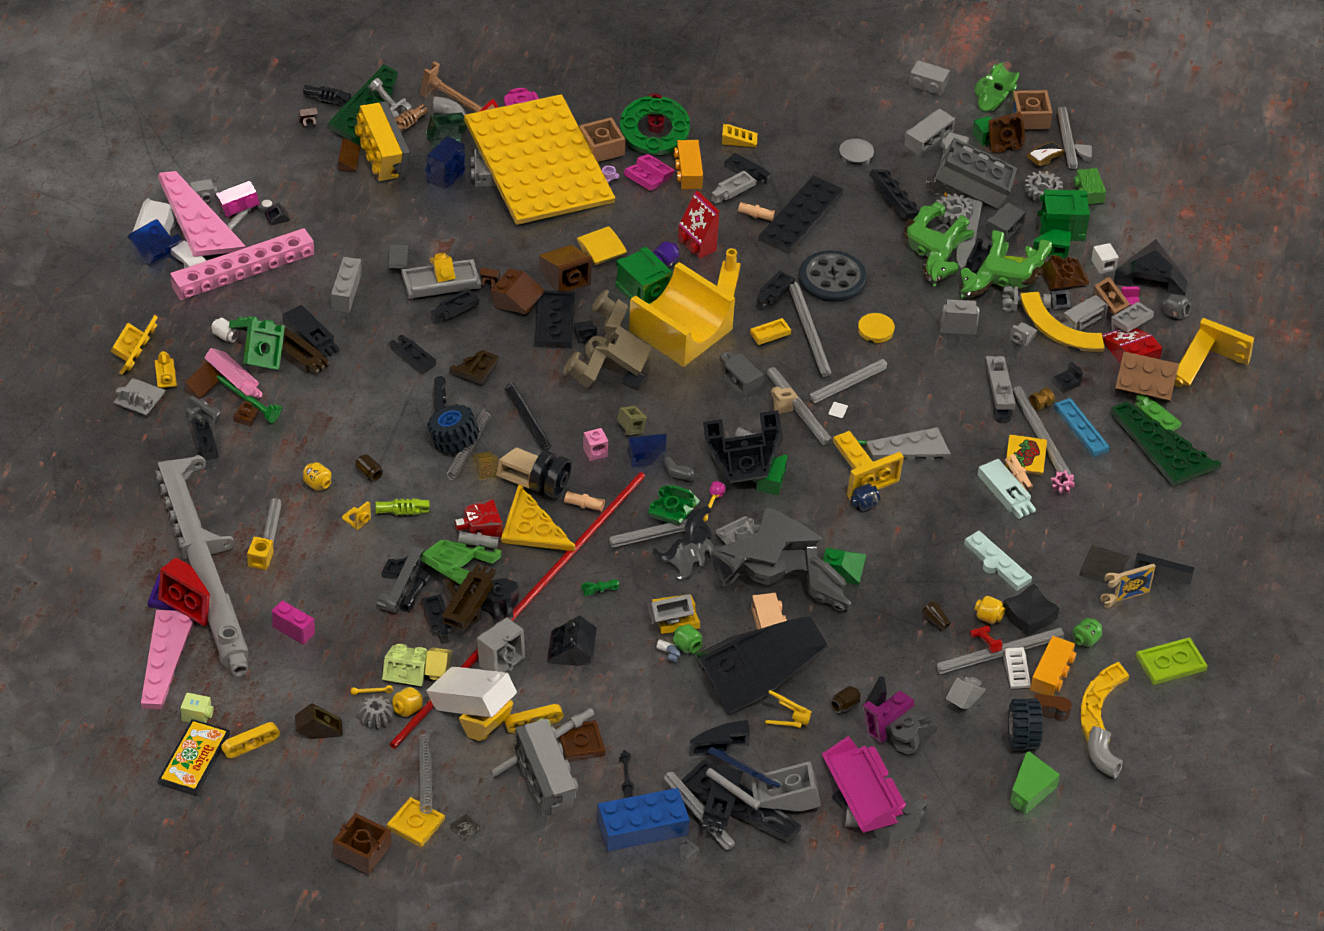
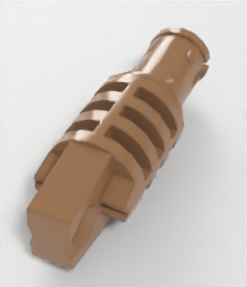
M420 104L415 109L407 110L395 117L400 132L416 124L420 117L428 113L427 107L423 108L424 104Z

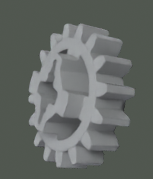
M1041 171L1038 174L1032 172V176L1028 175L1027 179H1025L1024 191L1028 192V197L1033 196V200L1039 199V202H1042L1040 201V194L1044 193V189L1063 190V181H1060V177H1054V173L1049 175L1048 171L1045 174Z
M956 193L954 196L947 194V197L941 196V200H936V202L945 207V213L942 216H937L938 220H944L945 224L950 222V225H953L960 215L967 219H971V215H973L972 202H969V198L964 199V195L959 197Z

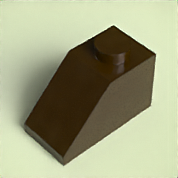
M313 703L295 715L296 731L310 739L334 738L343 735L342 719Z

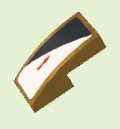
M1052 141L1033 149L1026 157L1038 166L1047 165L1052 158L1062 157L1065 150Z

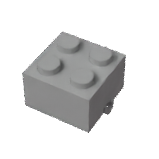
M508 617L477 637L479 666L484 670L512 671L515 664L526 658L524 630Z

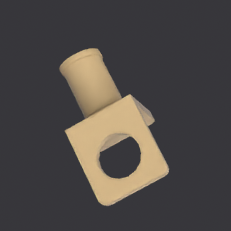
M774 387L771 390V396L774 400V411L778 410L779 414L793 411L792 400L798 398L797 394L791 387L784 389Z

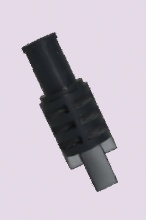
M306 84L303 89L304 96L317 98L321 102L345 105L351 99L350 93L340 89L335 90V88L320 86L319 88Z

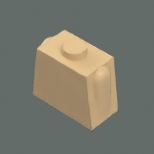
M516 447L499 459L496 475L529 488L530 473L538 456Z

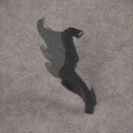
M709 506L701 509L697 508L688 517L685 527V538H679L666 553H660L656 548L653 549L652 554L658 560L669 562L679 569L680 574L675 577L677 580L687 579L692 572L694 563L698 562L699 568H701L704 564V553L706 551L712 557L711 552L714 546L709 541L712 539V532L703 520L704 516L711 512Z

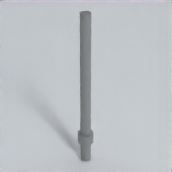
M589 708L583 713L569 718L567 723L555 730V739L569 730L583 725L585 720L595 715L593 709ZM516 755L490 770L491 775L495 778L519 763Z

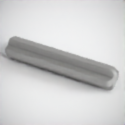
M275 498L270 503L263 538L273 540V543L282 505L281 500Z

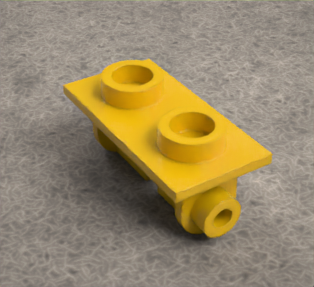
M163 351L158 355V360H154L158 388L176 387L173 358L170 359L169 354Z

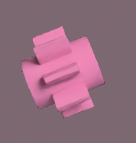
M1067 470L1060 473L1057 471L1056 477L1051 478L1053 491L1058 490L1060 495L1066 492L1070 494V488H1075V482H1073L1074 475H1068Z

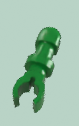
M616 579L609 580V582L598 581L597 584L585 582L581 584V591H584V596H589L597 591L603 593L604 590H617L620 587V582Z

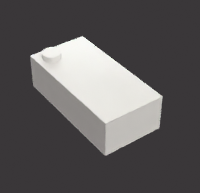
M451 667L426 690L437 711L493 717L517 693L509 674L506 672Z

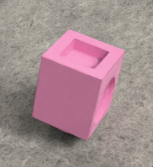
M602 428L584 432L583 449L589 461L608 457V439Z

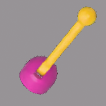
M714 481L710 486L709 491L712 496L708 504L710 509L715 498L722 497L726 490L725 485L721 482ZM708 514L704 516V522L708 520Z

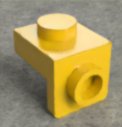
M438 253L434 255L435 257L430 258V262L434 267L436 282L455 279L452 257L445 255V253Z

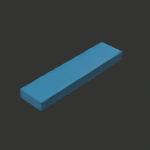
M1071 398L1054 403V409L1092 457L1109 452L1110 446Z

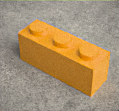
M677 140V148H674V158H677L675 160V168L679 170L677 171V182H680L681 189H702L703 170L699 140Z
M1052 636L1032 677L1031 691L1054 696L1056 691H1060L1063 684L1062 677H1067L1070 669L1068 665L1069 663L1073 664L1076 657V652H1074L1075 643Z

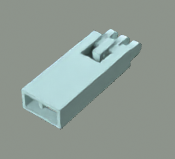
M999 459L979 467V478L1009 512H1012L1018 519L1023 518V515H1029V512L1031 514L1036 512L1035 507L1030 502L1031 495Z

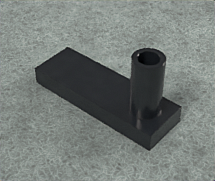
M1137 553L1134 569L1154 564L1156 566L1154 575L1191 584L1194 567Z

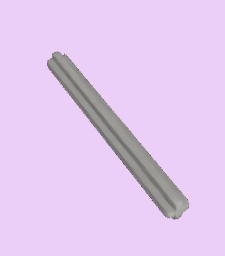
M775 367L767 370L768 377L776 387L781 389L791 387ZM799 397L793 399V408L824 446L830 444L831 437Z

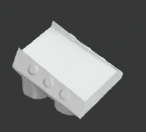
M147 198L143 202L132 235L166 242L171 235V228L175 227L177 223L170 204L152 201Z

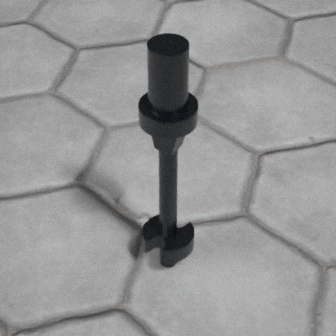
M623 750L619 757V761L624 763L625 773L622 791L625 798L633 797L632 791L634 790V784L629 779L628 762H630L631 754Z

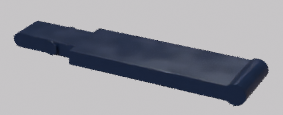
M713 747L709 748V754L726 761L771 786L780 787V783L729 756L726 752Z

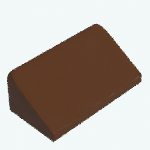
M342 139L338 171L356 172L361 146L348 139Z
M207 361L185 381V392L201 399L220 382L217 376H224Z

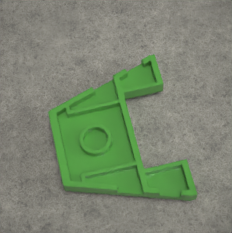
M440 540L422 553L421 561L461 585L469 573L468 570L461 567L473 558L493 564L501 558L502 551L494 549V552L485 551V547L481 546L472 549L467 548L464 543Z

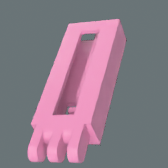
M210 348L204 357L209 363L246 395L255 398L262 397V392L257 388L259 382L226 352Z

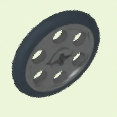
M828 250L814 253L807 257L799 268V278L804 288L811 294L826 300H845L857 295L867 282V273L863 264L854 256L841 251ZM819 263H826L827 265L820 266ZM837 263H844L845 265L838 266ZM814 273H815V274H818L819 276H818V277H813V276H811V274H814ZM851 273V274H854L855 276H854V277H849V276H847V274ZM826 284L830 287L823 288L821 285ZM844 284V285H847L848 287H847V288H841L839 285Z

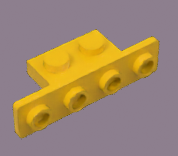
M156 315L149 322L144 332L129 323L122 330L110 352L126 361L119 374L123 375L126 370L130 371L135 363L133 358L137 359L143 350L140 346H145L150 338L147 334H152L157 326L155 321L158 317Z

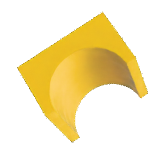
M679 262L674 266L673 275L666 289L654 302L648 304L637 296L630 299L629 331L685 367L733 329L735 297Z

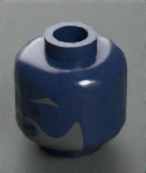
M869 483L855 488L851 497L854 508L858 507L862 512L878 506V501L881 500L876 486H872Z

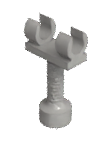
M379 78L375 79L368 86L372 92H378L388 105L391 106L390 109L394 118L399 116V113L395 111L398 108L401 113L412 110L411 105L406 102L405 98L395 103L387 92L383 90V83Z
M1004 287L1003 297L1005 299L1003 300L1002 309L1006 312L1012 310L1017 312V304L1019 302L1022 303L1021 297L1018 296V287ZM1043 294L1040 297L1046 309H1050L1051 294Z

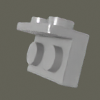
M1136 302L1112 316L1111 331L1122 329L1125 332H1129L1153 318L1154 311Z

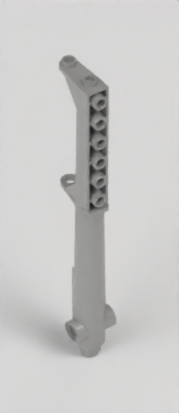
M196 455L191 458L158 462V471H155L156 480L161 483L160 492L162 496L165 495V507L170 509V521L175 523L173 524L174 533L176 536L179 535L178 544L179 548L182 549L183 559H189L190 565L210 593L208 622L219 651L220 663L230 669L232 675L236 677L243 676L248 672V649L228 593L225 594L211 557V554L231 549L235 545V541L231 536L220 537L203 529L185 483L194 471L201 470L206 466V460L204 457Z

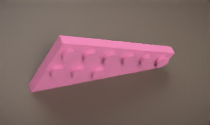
M176 171L159 173V182L194 257L232 253L246 248L241 240Z

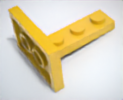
M850 431L833 437V443L853 469L850 471L847 497L850 500L853 496V490L869 483L872 486H876L879 490L900 481L904 460L901 452L873 462Z

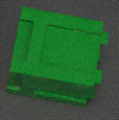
M1044 189V193L1040 194L1042 207L1037 212V217H1040L1042 227L1040 228L1039 235L1055 229L1071 232L1070 241H1085L1090 218L1087 191Z
M647 247L640 248L638 252L616 261L618 269L615 287L629 301L632 297L637 296L646 303L651 304L663 293L672 277V271Z

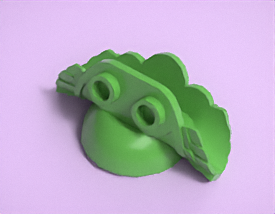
M1003 62L998 65L994 64L990 70L992 75L988 73L987 76L982 77L975 84V94L979 98L978 108L982 112L995 110L1004 101L1008 93H1013L1018 85L1015 82L1019 78L1018 75L1020 73L1008 72L1004 68ZM994 84L1000 85L1002 90L995 89Z

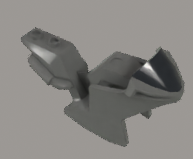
M769 507L765 508L758 534L727 545L715 546L711 552L715 571L723 586H731L740 574H747L753 581L769 585L783 579L785 574L800 569L806 571L808 592L818 602L831 604L838 611L844 610L848 612L851 601L843 595V589L846 585L845 579L828 563H825L817 556L816 544L821 541V536L777 510Z

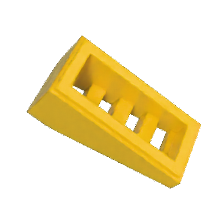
M723 124L722 145L757 147L758 133Z

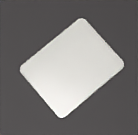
M834 402L828 414L843 418L848 406Z

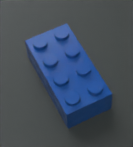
M678 788L597 804V821L608 852L689 835L690 819Z

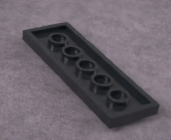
M813 175L759 235V241L790 255L843 195L844 189Z

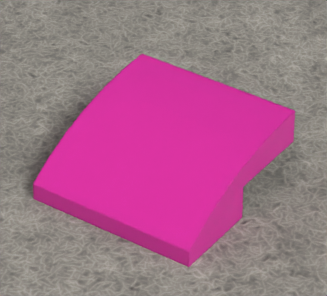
M650 154L639 157L635 165L625 168L624 171L625 176L649 191L662 185L675 173L673 168Z

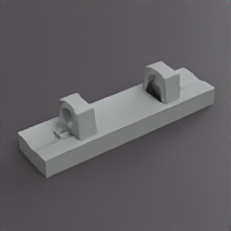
M986 356L985 363L996 410L1015 409L1016 403L1005 357Z

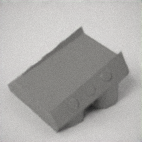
M744 516L717 529L715 533L726 544H730L758 534L761 525H755L752 518Z

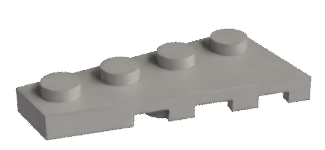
M938 427L866 442V448L872 460H879L897 452H901L907 460H915V457H926V459L943 457V459H950L951 456Z

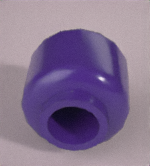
M665 241L654 249L653 254L669 268L678 261L679 248L675 243Z

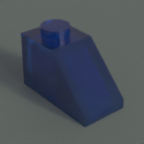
M666 433L630 437L628 439V453L632 467L652 465L666 450Z

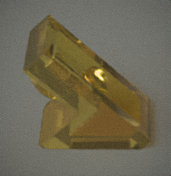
M488 451L472 455L473 462L477 465L479 479L497 476L498 457L493 452Z

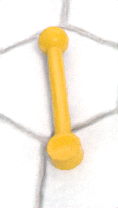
M387 685L385 688L368 689L353 687L350 692L352 695L369 692L392 693L393 686Z

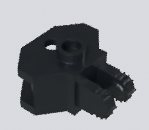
M507 578L492 580L493 588L481 605V609L490 611L492 615H495L496 621L501 620V613H506L509 619L513 618L512 607L519 601L517 582Z

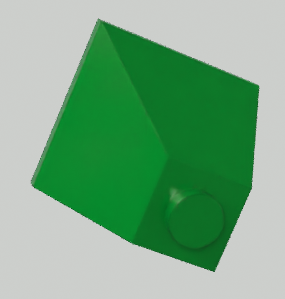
M827 547L823 561L835 569L845 579L846 583L859 585L866 554Z

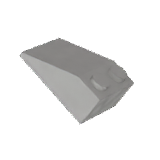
M810 761L764 773L767 777L780 783L779 788L771 786L754 776L750 777L754 799L761 803L760 807L805 811L821 806L817 781Z

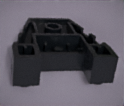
M778 410L760 413L762 433L726 438L722 419L703 422L707 449L729 483L769 476L783 440Z

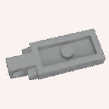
M742 171L719 183L715 191L711 193V201L717 204L722 202L723 199L728 200L755 186L756 180L747 172Z

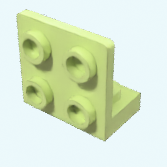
M405 644L392 645L384 659L382 680L422 686L424 683L427 649L423 647L408 648Z

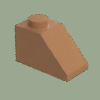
M1110 277L1094 285L1093 296L1097 295L1108 304V312L1115 315L1130 306V303Z

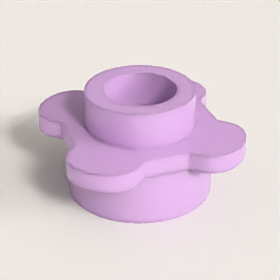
M604 166L601 171L607 182L619 178L615 167Z

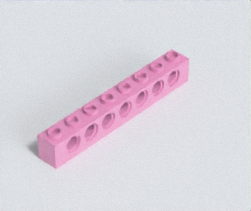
M305 228L172 272L170 273L171 287L179 299L183 300L314 255V241Z

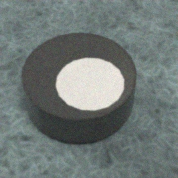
M267 196L259 197L260 204L259 206L256 205V209L261 213L266 212L274 206L273 199Z

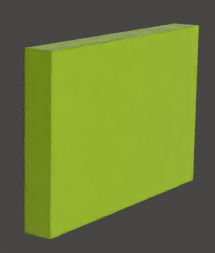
M1190 637L1136 652V658L1153 685L1207 671L1208 667Z

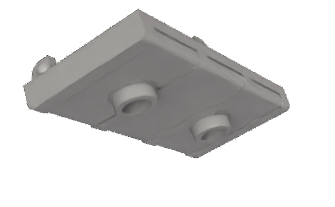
M474 260L453 262L455 279L439 283L436 282L433 265L402 269V278L409 299L459 292L466 289H480L481 282Z

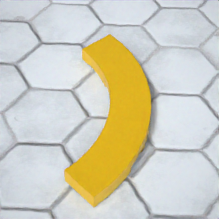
M1039 292L1021 293L1022 305L1027 316L1030 317L1034 326L1045 336L1065 347L1070 346L1087 352H1104L1102 333H1087L1067 327L1047 311L1042 303Z
M1120 662L1114 663L1102 670L1090 682L1084 693L1080 709V720L1087 742L1093 726L1105 730L1101 718V708L1107 695L1116 686L1129 680V674Z

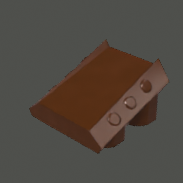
M1020 111L988 120L991 153L1004 152L1010 147L1014 150L1023 147L1025 129Z
M1052 255L1041 266L1044 270L1043 276L1049 286V290L1089 285V280L1078 259L1072 257L1062 259L1057 255Z

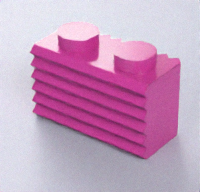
M250 181L216 194L220 207L227 217L260 204L256 190Z
M283 600L272 609L273 628H276L279 632L282 631V634L285 633V635L292 637L298 643L301 642V645L305 644L315 634V619Z

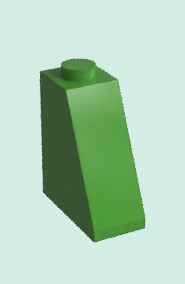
M1028 751L1012 789L1010 803L1016 809L1027 814L1058 787L1060 774Z

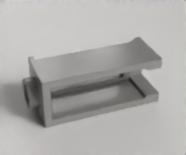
M1094 295L1064 312L1063 315L1068 321L1062 324L1081 331L1098 320L1105 319L1108 304L1097 295Z

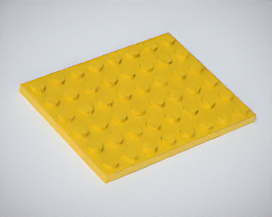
M562 94L464 115V121L516 225L615 203V196Z

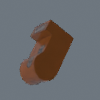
M1035 693L1034 699L1039 700L1043 717L1054 718L1058 721H1065L1069 718L1072 707L1069 699Z

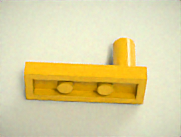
M730 248L726 251V261L722 262L717 287L734 297L741 263H736L737 251Z

